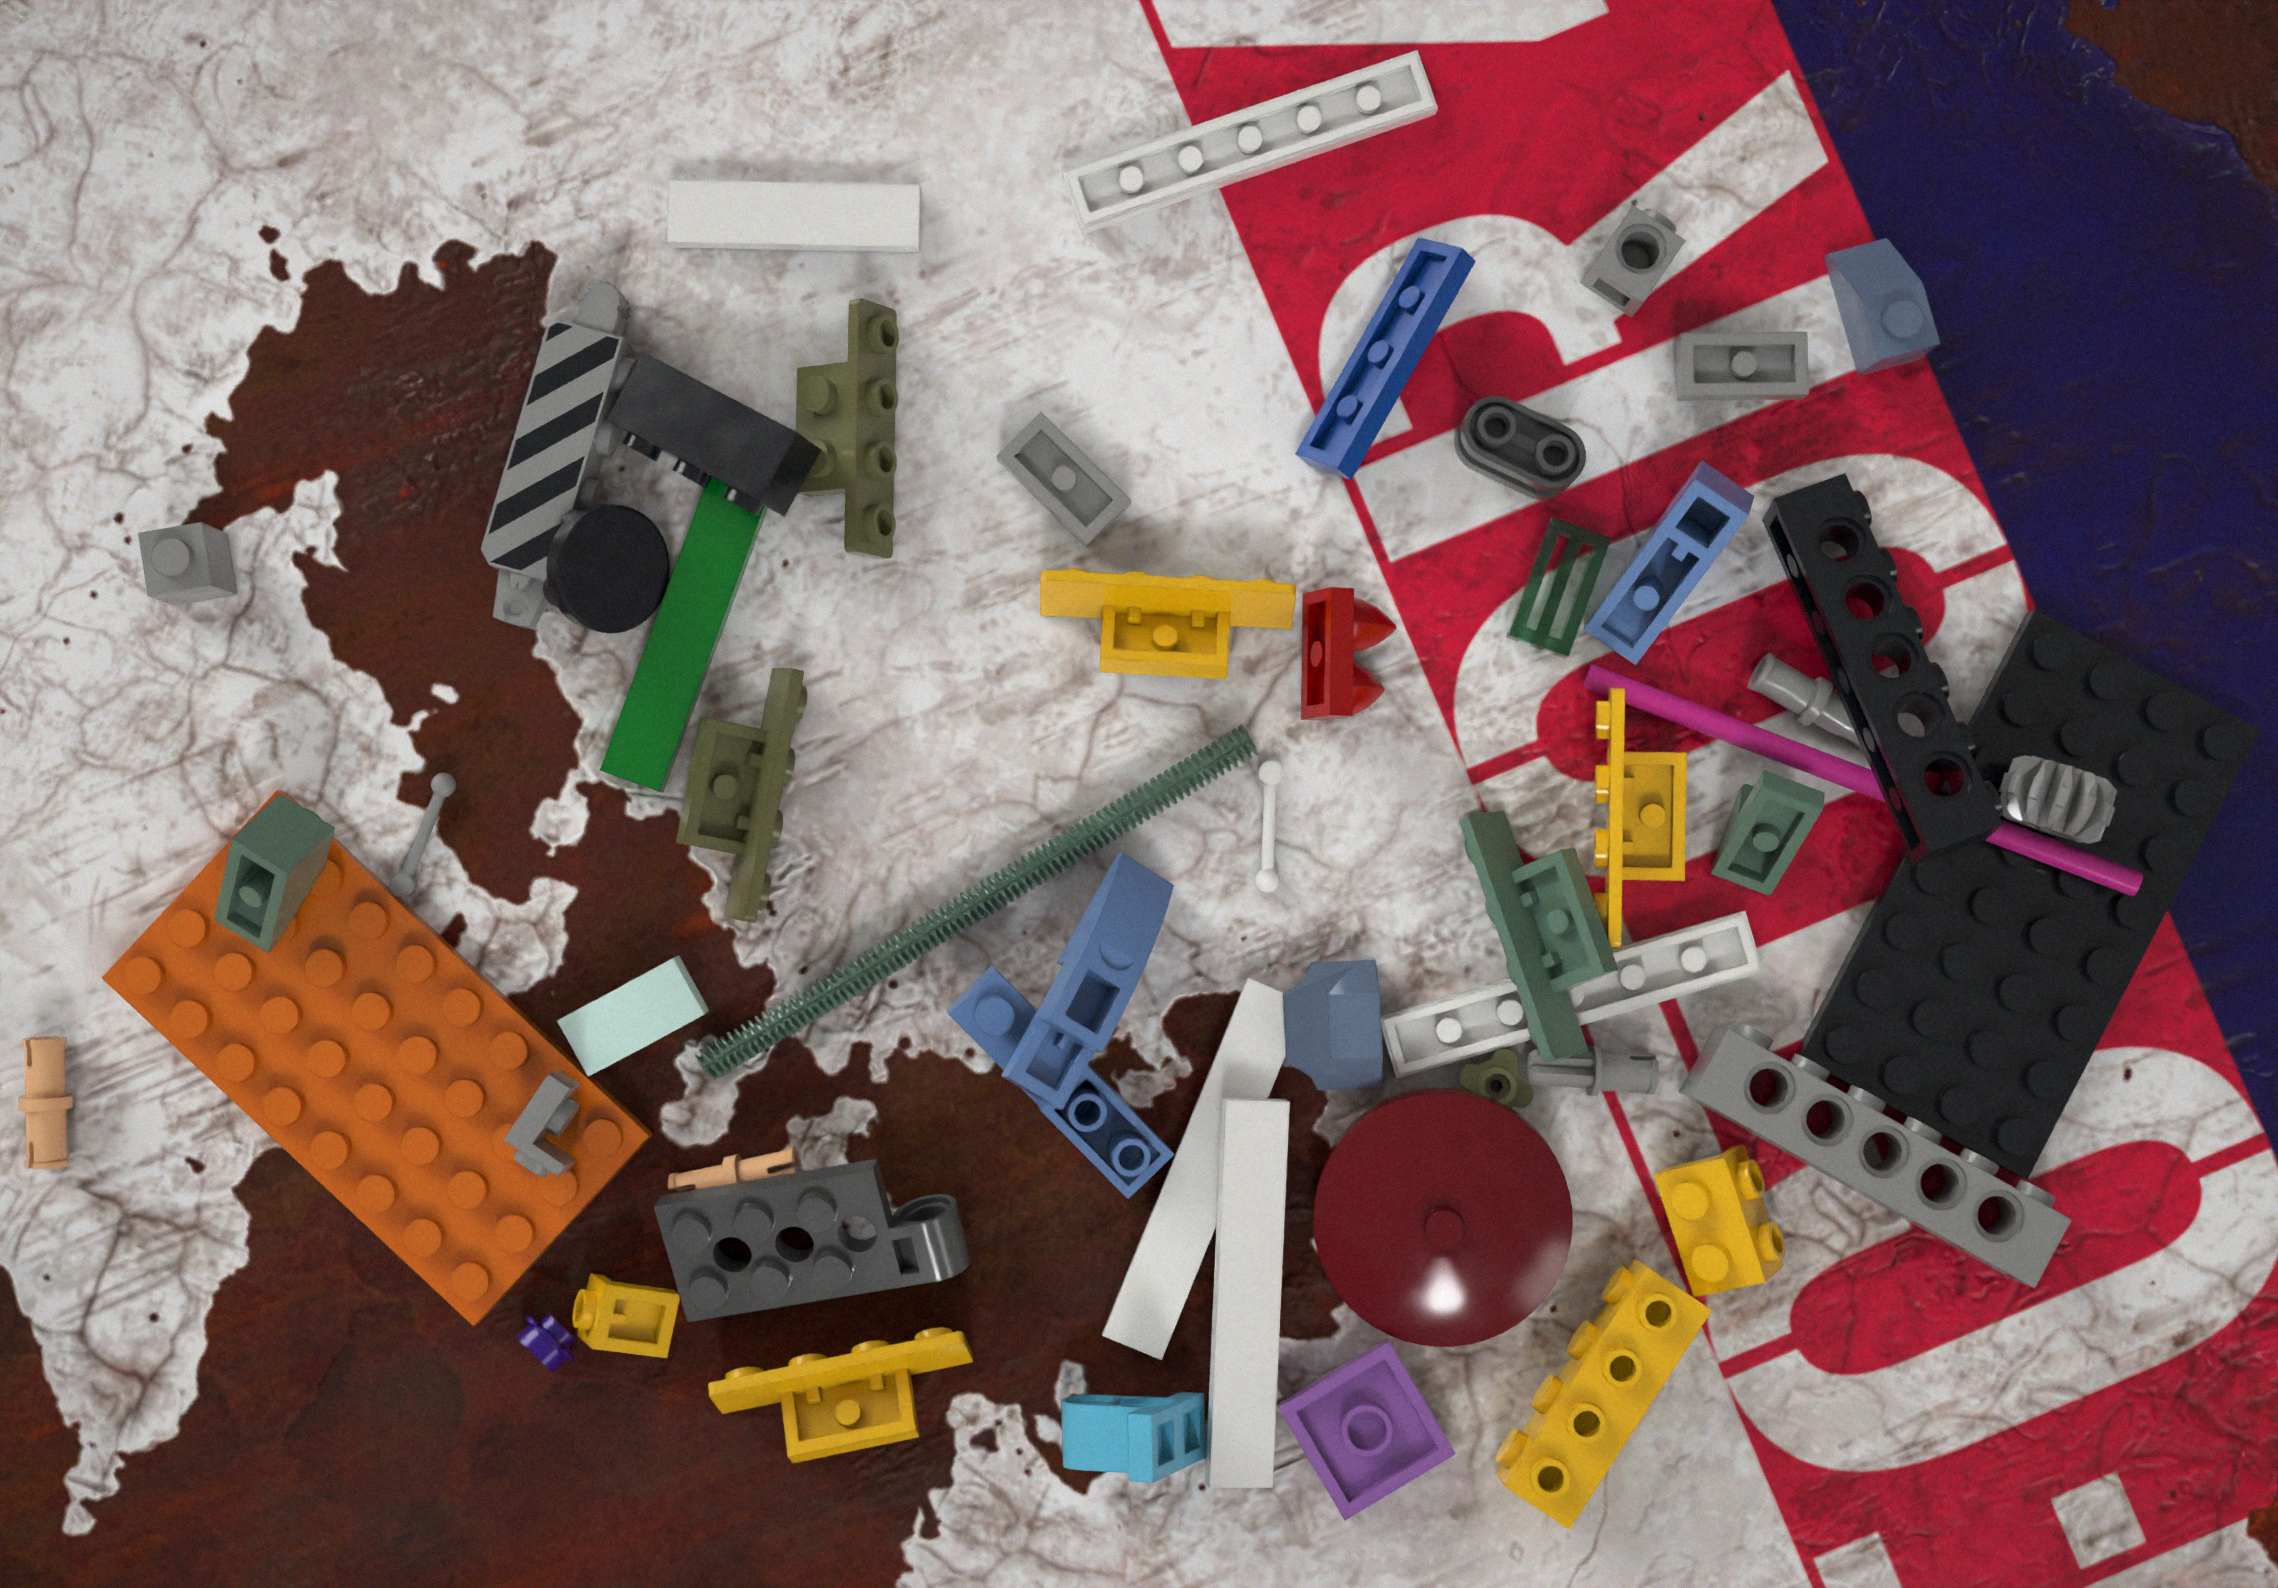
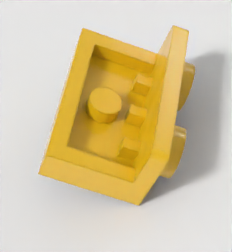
M1743 1144L1730 1147L1721 1155L1663 1168L1654 1174L1694 1298L1765 1283L1783 1267L1782 1259L1785 1256L1783 1235L1779 1226L1774 1221H1769L1762 1199L1765 1193V1184L1761 1169L1755 1160H1749Z

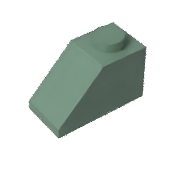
M279 794L232 838L214 920L266 953H269L280 940L322 873L335 827L322 820L315 812L302 808Z

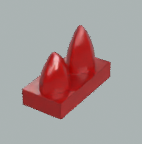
M1328 587L1303 594L1301 720L1325 721L1352 717L1353 714L1371 706L1385 690L1374 674L1353 661L1354 652L1362 651L1382 642L1396 630L1397 626L1377 607L1362 599L1354 598V588Z

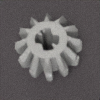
M2026 755L2013 758L2009 771L2004 773L1998 790L2001 792L2002 815L2007 820L2020 823V825L2036 829L2040 832L2087 844L2101 840L2105 827L2110 825L2115 807H2113L2117 794V790L2107 779L2096 776L2094 773L2053 760Z

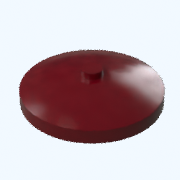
M1428 1088L1400 1094L1379 1103L1357 1118L1341 1134L1325 1159L1318 1177L1314 1195L1313 1225L1318 1255L1330 1283L1347 1306L1360 1318L1374 1328L1406 1342L1424 1346L1456 1347L1488 1340L1506 1332L1532 1314L1545 1300L1560 1277L1568 1257L1572 1238L1573 1214L1568 1185L1554 1152L1538 1130L1523 1116L1501 1102L1479 1093L1451 1088Z

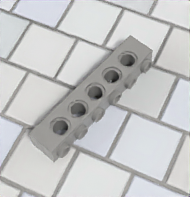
M1739 1022L1734 1031L1726 1027H1714L1679 1091L1680 1094L2005 1276L2027 1286L2036 1287L2071 1222L2070 1218L2052 1209L2057 1198L2024 1180H2020L2016 1188L1995 1177L2000 1168L1997 1164L1969 1149L1964 1148L1960 1156L1938 1145L1943 1135L1914 1118L1907 1117L1902 1125L1882 1114L1886 1103L1861 1088L1851 1085L1847 1094L1825 1082L1830 1073L1827 1069L1796 1053L1791 1062L1769 1051L1774 1040L1744 1023ZM1768 1069L1775 1078L1776 1090L1770 1100L1757 1104L1750 1094V1081L1758 1071ZM1823 1100L1830 1107L1832 1113L1831 1124L1825 1132L1813 1135L1807 1126V1113L1813 1104ZM1880 1132L1887 1141V1155L1880 1164L1870 1167L1864 1158V1145L1870 1136ZM1937 1164L1943 1172V1186L1935 1196L1926 1198L1920 1186L1921 1177L1928 1167ZM1994 1196L2000 1207L1999 1218L1993 1226L1983 1229L1978 1221V1209L1984 1200Z

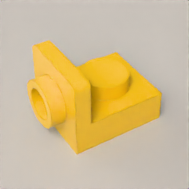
M591 1273L587 1288L581 1289L576 1296L572 1315L573 1326L578 1328L577 1336L592 1349L667 1358L680 1296L678 1292L672 1289L615 1282L605 1275Z

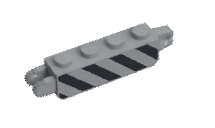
M602 281L598 284L593 283L591 288H587L588 293L584 294L586 300L581 303L575 324L561 320L545 330L482 542L481 551L488 564L499 570L493 617L521 628L535 630L548 601L543 593V583L547 577V557L553 538L560 528L562 517L571 509L600 504L603 493V481L597 478L604 455L609 457L613 455L619 441L621 428L608 421L607 417L638 360L633 358L635 351L625 340L629 325L627 319L631 318L629 312L632 309L628 306L629 302L617 290L618 288L614 284L611 285L608 281L606 283H602Z

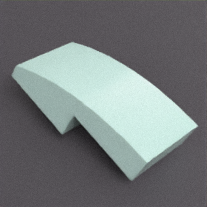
M678 955L557 1020L587 1076H590L709 1012V1009Z

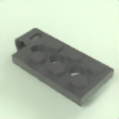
M878 1159L661 1195L654 1206L687 1322L942 1281L961 1273L971 1263V1256L956 1199L946 1194L919 1197L902 1205L892 1216ZM852 1216L863 1217L873 1224L876 1235L867 1240L853 1238L845 1231L843 1221ZM787 1227L802 1228L810 1234L814 1246L807 1250H795L785 1244L780 1231ZM727 1237L741 1239L750 1248L752 1256L746 1260H733L721 1251L719 1241Z

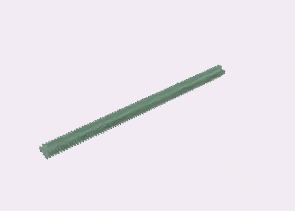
M1242 724L1238 727V730L1234 728L1231 734L1228 732L1224 735L1225 738L1221 736L1218 742L1214 740L1211 746L1206 745L1204 750L1199 749L1197 751L1198 755L1193 753L1190 755L1191 759L1186 757L1184 763L1179 761L1177 767L1175 765L1170 767L1171 771L1166 769L1163 772L1164 775L1159 773L1157 779L1153 777L1150 779V783L1146 781L1143 787L1139 785L1136 788L1137 792L1131 790L1130 796L1124 794L1123 800L1121 798L1116 800L1117 805L1111 802L1109 804L1110 809L1104 806L1102 808L1103 813L1098 810L1096 817L1091 814L1089 816L1090 822L1084 818L1082 820L1083 826L1078 822L1075 824L1076 830L1072 826L1069 827L1070 835L1064 830L1062 832L1063 839L1056 835V843L1049 839V847L1043 843L1041 845L1042 850L1038 847L1035 848L1036 855L1029 851V859L1023 855L1021 857L1022 863L1016 859L1014 861L1015 867L1010 863L1007 865L1009 871L1001 868L1002 875L994 872L995 880L988 876V884L984 880L980 882L981 888L974 884L975 892L970 888L967 889L968 896L961 892V900L955 896L953 897L954 904L949 900L946 901L947 908L941 904L939 906L940 913L933 909L934 916L932 917L929 913H926L927 920L925 921L920 917V925L913 921V929L906 925V933L901 929L898 930L900 937H897L894 933L891 934L893 941L886 937L885 946L878 942L879 949L877 950L874 946H871L872 953L870 954L865 950V958L858 954V962L851 958V966L846 962L843 963L845 970L838 966V974L831 970V978L823 975L824 982L816 979L818 986L810 983V991L803 987V995L796 991V999L792 995L788 996L790 1003L783 999V1007L776 1003V1011L768 1008L770 1015L761 1012L763 1019L755 1016V1024L748 1020V1028L741 1024V1032L737 1028L733 1029L735 1036L728 1032L726 1033L728 1040L721 1036V1044L713 1041L715 1048L706 1045L708 1052L700 1049L701 1056L699 1057L695 1054L697 1061L713 1081L717 1077L720 1078L724 1073L727 1074L731 1069L734 1070L738 1065H742L748 1059L754 1058L755 1055L762 1053V1051L769 1049L772 1045L774 1046L779 1041L789 1037V1034L795 1033L796 1030L802 1029L803 1026L809 1025L810 1022L824 1016L827 1012L829 1013L830 1009L833 1010L837 1008V1005L840 1006L844 1004V1001H848L851 997L857 996L858 993L864 992L865 989L871 987V984L875 985L878 983V980H884L885 976L888 977L892 975V972L899 971V968H904L905 963L910 964L912 959H919V955L923 956L926 954V951H932L933 947L940 946L939 942L943 944L946 942V938L950 940L953 938V934L956 936L960 934V930L962 932L967 930V926L972 927L974 925L973 921L978 923L980 922V917L982 919L987 918V913L991 915L994 913V909L996 911L1000 910V905L1003 907L1007 906V901L1011 903L1015 901L1014 897L1020 898L1021 892L1027 894V888L1033 890L1035 889L1034 884L1040 886L1042 885L1041 880L1047 882L1048 876L1053 878L1055 877V872L1058 874L1062 873L1061 867L1066 870L1069 868L1068 863L1072 866L1076 864L1075 859L1082 861V855L1084 857L1089 856L1088 850L1091 853H1095V846L1098 849H1102V842L1105 845L1110 844L1108 837L1112 841L1116 840L1115 833L1122 837V829L1126 833L1130 832L1128 825L1133 829L1137 828L1135 821L1142 825V817L1148 821L1150 820L1149 813L1157 816L1156 809L1160 812L1164 811L1162 805L1170 808L1169 801L1177 804L1176 797L1183 800V792L1190 796V788L1196 792L1198 791L1197 784L1201 788L1205 787L1203 780L1210 784V776L1216 780L1218 779L1217 772L1222 776L1225 775L1223 768L1230 772V764L1238 767L1237 760L1245 763L1244 756L1248 759L1252 758L1250 752L1258 755L1257 749L1247 730Z

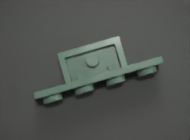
M1505 811L1475 813L1461 818L1460 826L1465 837L1464 844L1467 856L1475 866L1486 898L1487 914L1496 926L1507 958L1508 974L1519 992L1528 1018L1529 1035L1538 1047L1542 1060L1544 1062H1551L1588 1052L1589 1050L1568 990L1617 971L1618 967L1576 849H1561L1524 866Z

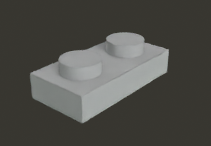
M1807 332L1680 333L1676 338L1677 401L1804 399L1809 395Z
M1042 412L996 456L998 462L1086 548L1131 505V499Z

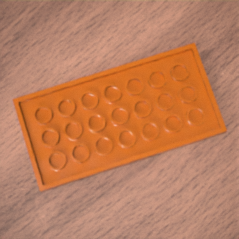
M276 790V792L261 806V808L247 821V823L234 836H236L279 794L285 796L286 798L298 804L299 806L301 805L297 803L286 791ZM334 836L332 837L322 873L280 940L269 953H266L216 922L214 916L231 839L102 976V979L471 1325L479 1324L654 1133L591 1075L587 1076L583 1067L400 897L393 895L390 888ZM562 1070L582 1084L573 1097V1100L580 1104V1107L571 1122L558 1137L549 1132L546 1138L576 1158V1162L568 1172L560 1176L549 1172L546 1177H541L518 1163L513 1157L517 1149L503 1139L546 1076Z

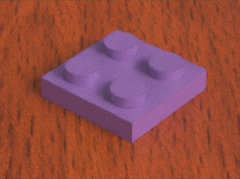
M1388 1338L1277 1403L1279 1410L1344 1520L1349 1519L1456 1454Z

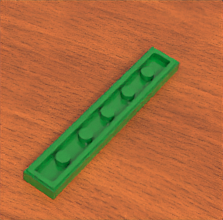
M714 479L710 481L707 489H703L600 771L662 793L666 787L768 510L767 507L763 506L758 516H755L726 500L723 496L728 487Z

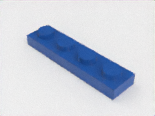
M1420 237L1417 238L1295 453L1309 466L1352 480L1476 262L1463 248Z

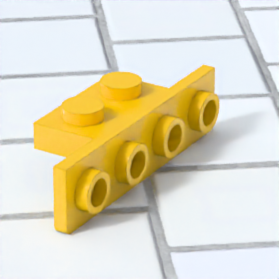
M1078 568L1041 571V616L1102 619L1099 672L1227 679L1230 626L1292 630L1296 602V585L1291 583H1277L1270 579H1255L1252 581L1220 580L1205 575H1193L1187 578L1151 576L1138 571L1124 574L1086 572Z
M1608 687V701L1596 702V739H1608L1607 765L1595 766V803H1607L1606 829H1595L1594 867H1606L1605 893H1594L1593 900L1610 947H1621L1622 880L1685 881L1687 752L1624 751L1625 688Z
M945 1327L931 1328L917 1333L914 1337L915 1340L890 1345L886 1341H868L854 1346L850 1354L830 1358L823 1354L797 1356L788 1362L787 1367L767 1371L759 1367L737 1368L726 1373L724 1380L708 1384L709 1397L722 1414L781 1402L787 1456L792 1463H798L920 1437L911 1375L972 1363V1350L962 1331L953 1332L950 1328Z

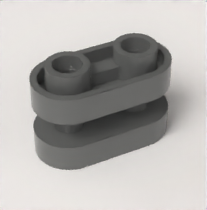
M1490 396L1477 401L1468 410L1460 423L1454 439L1456 453L1465 466L1536 500H1549L1562 494L1578 478L1586 462L1585 446L1575 431L1501 396Z

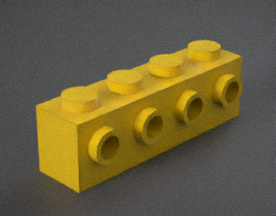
M1634 1259L1628 1269L1621 1266L1611 1276L1601 1295L1606 1304L1593 1323L1585 1320L1575 1331L1566 1349V1353L1571 1355L1565 1367L1558 1377L1550 1374L1542 1382L1531 1402V1407L1536 1410L1522 1432L1515 1428L1509 1433L1500 1446L1495 1461L1500 1464L1495 1474L1503 1486L1569 1530L1712 1312L1710 1308L1636 1259Z

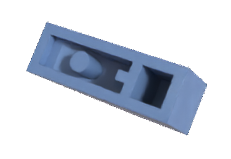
M1701 460L1662 513L1583 630L1636 665L1747 519L1754 495Z

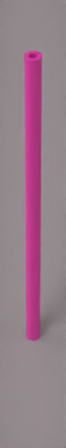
M1591 664L1582 688L1608 697V687L1625 688V704L1885 802L1873 772L1868 768ZM2002 819L2003 826L1985 840L2132 897L2138 892L2143 880V873Z

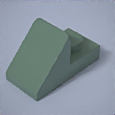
M1763 770L1755 786L1744 784L1739 790L1715 855L1711 874L1771 896L1821 814L1825 793Z

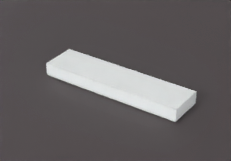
M668 180L666 242L671 248L920 252L922 190L920 185Z

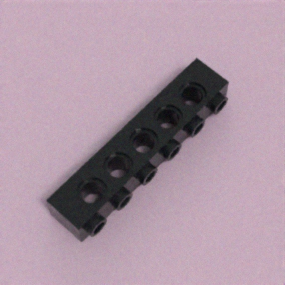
M1844 473L1774 498L1762 519L1763 524L1913 866L1986 840L2003 826L2000 819L2003 814L2000 796L1994 785L1989 780L1983 781L1973 759L1976 755L1973 736L1963 721H1956L1947 701L1949 697L1947 678L1942 668L1936 662L1930 663L1921 643L1923 628L1920 618L1913 606L1910 604L1904 605L1895 585L1897 582V569L1894 560L1885 547H1878L1869 527L1872 523V516L1865 496L1859 490L1853 491L1847 475ZM1830 541L1839 544L1846 551L1848 560L1835 561L1830 559L1822 551L1820 543ZM1858 598L1865 601L1872 609L1873 618L1861 619L1854 616L1846 605V599ZM1883 655L1890 658L1898 668L1899 677L1889 678L1878 673L1872 664V656ZM1909 713L1916 716L1924 726V736L1915 737L1904 732L1899 725L1898 714ZM1933 771L1943 775L1950 785V796L1942 797L1932 793L1925 784L1924 772Z

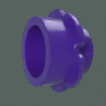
M549 1313L540 1322L530 1315L525 1318L529 1324L518 1334L516 1339L552 1373L566 1359L570 1362L574 1360V1356L567 1348L576 1339Z

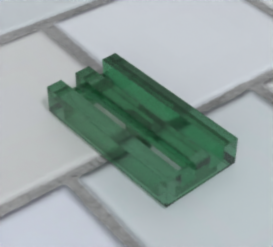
M1551 517L1546 525L1506 637L1515 641L1520 640L1529 643L1531 647L1539 650H1548L1553 652V655L1564 659L1569 657L1611 538ZM1562 535L1569 539L1536 630L1527 628L1529 616L1558 536ZM1581 543L1592 546L1561 635L1557 639L1549 636V632Z

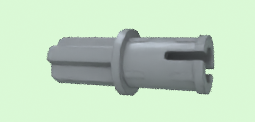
M1590 1045L1588 1047L1589 1051L1586 1053L1551 1062H1544L1538 1049L1533 1050L1528 1055L1526 1072L1528 1082L1532 1085L1585 1088L1589 1096H1597L1599 1091H1627L1653 1095L1657 1088L1658 1060H1655L1656 1055L1653 1053H1612L1601 1051L1598 1045Z

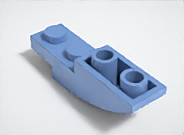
M1120 852L1116 855L1059 957L1057 964L1062 967L1001 1077L1053 1108L1063 1110L1094 1052L1103 1053L1137 986L1164 920L1174 887L1172 883L1126 854Z
M992 965L946 1010L948 1015L1005 1070L1038 1009L1034 1005L1032 1006ZM1090 1063L1085 1068L1063 1110L1055 1109L1023 1090L1038 1105L1040 1111L1127 1199L1175 1155Z

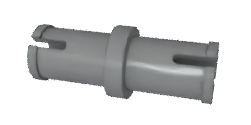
M1771 653L1763 656L1748 681V689L1757 691L1794 712V719L1800 724L1810 726L1813 723L1849 743L1852 748L1856 750L1862 749L1838 693L1833 691L1832 682L1822 676L1814 680L1780 661Z

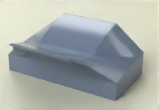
M1376 960L1310 962L1307 976L1295 987L1283 993L1286 1064L1299 1069L1311 1077L1318 1091L1382 1088L1383 1051L1380 992Z

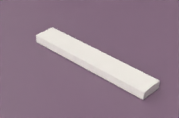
M1418 50L1064 169L1062 170V177L1083 235L1434 116L1438 107Z
M1739 911L1625 944L1621 947L1612 948L1618 970L1569 989L1568 993L1581 1026L1760 974L1764 971L1746 911ZM1511 978L1381 1015L1382 1037L1393 1075L1396 1079L1532 1040L1528 1031L1527 1015L1517 987Z
M1250 978L1246 979L1108 1317L1102 1336L1162 1360L1216 1228L1222 1097H1269L1285 1058L1284 992Z
M1222 1097L1205 1483L1209 1488H1273L1290 1101L1286 1099Z

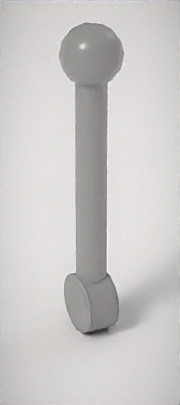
M438 773L431 780V788L434 793L403 870L393 875L389 882L390 891L396 897H409L417 890L418 883L414 876L444 800L456 790V781L449 773Z

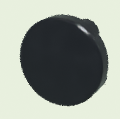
M596 504L585 508L571 509L562 517L560 528L551 543L547 557V577L543 583V593L550 605L557 607L567 619L584 629L611 634L634 629L654 613L661 603L668 585L670 562L664 538L656 525L647 516L630 507Z

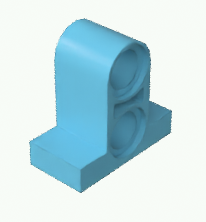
M1179 1392L1167 1398L1091 1394L1070 1396L1061 1400L1062 1460L1064 1468L1129 1473V1481L1154 1483L1206 1458L1204 1393Z

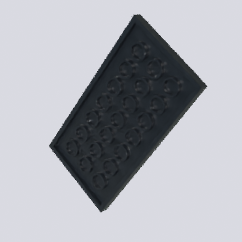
M2036 609L2027 612L1967 725L1976 746V755L1973 759L1983 781L1989 780L1996 788L1999 796L2001 792L1998 790L2003 775L2008 773L2013 758L2024 755L2036 756L2074 766L2077 769L2091 772L2096 776L2107 779L2117 790L2113 804L2115 811L2110 825L2105 827L2101 840L2090 844L2079 843L2020 825V823L2007 820L2003 815L2000 819L2142 872L2143 880L2138 892L2133 897L1985 840L1913 866L1904 845L1796 1051V1054L1827 1069L1830 1072L1829 1076L1848 1086L1854 1085L1884 1101L1886 1106L1894 1111L1928 1125L1940 1132L1948 1140L1989 1159L2000 1168L2023 1179H2028L2261 730ZM1941 775L1932 793L1948 797L1951 793L1950 785L1947 779Z

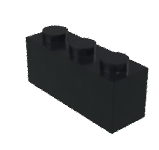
M645 352L642 353L607 417L608 421L628 432L622 442L624 445L655 462L658 460L661 452L677 459L672 469L673 471L707 489L712 479L724 484L728 489L723 498L755 516H758L762 507L765 506L785 517L821 452L820 448L794 430Z

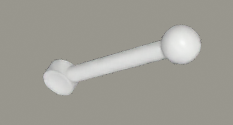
M1273 760L1265 761L1258 770V778L1264 784L1261 870L1255 875L1254 881L1257 889L1264 893L1275 891L1280 882L1279 875L1274 871L1276 784L1283 777V768L1277 761Z

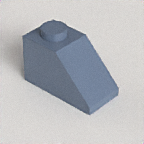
M1888 238L1829 253L1824 256L1858 376L1917 361L1940 344L1923 282Z

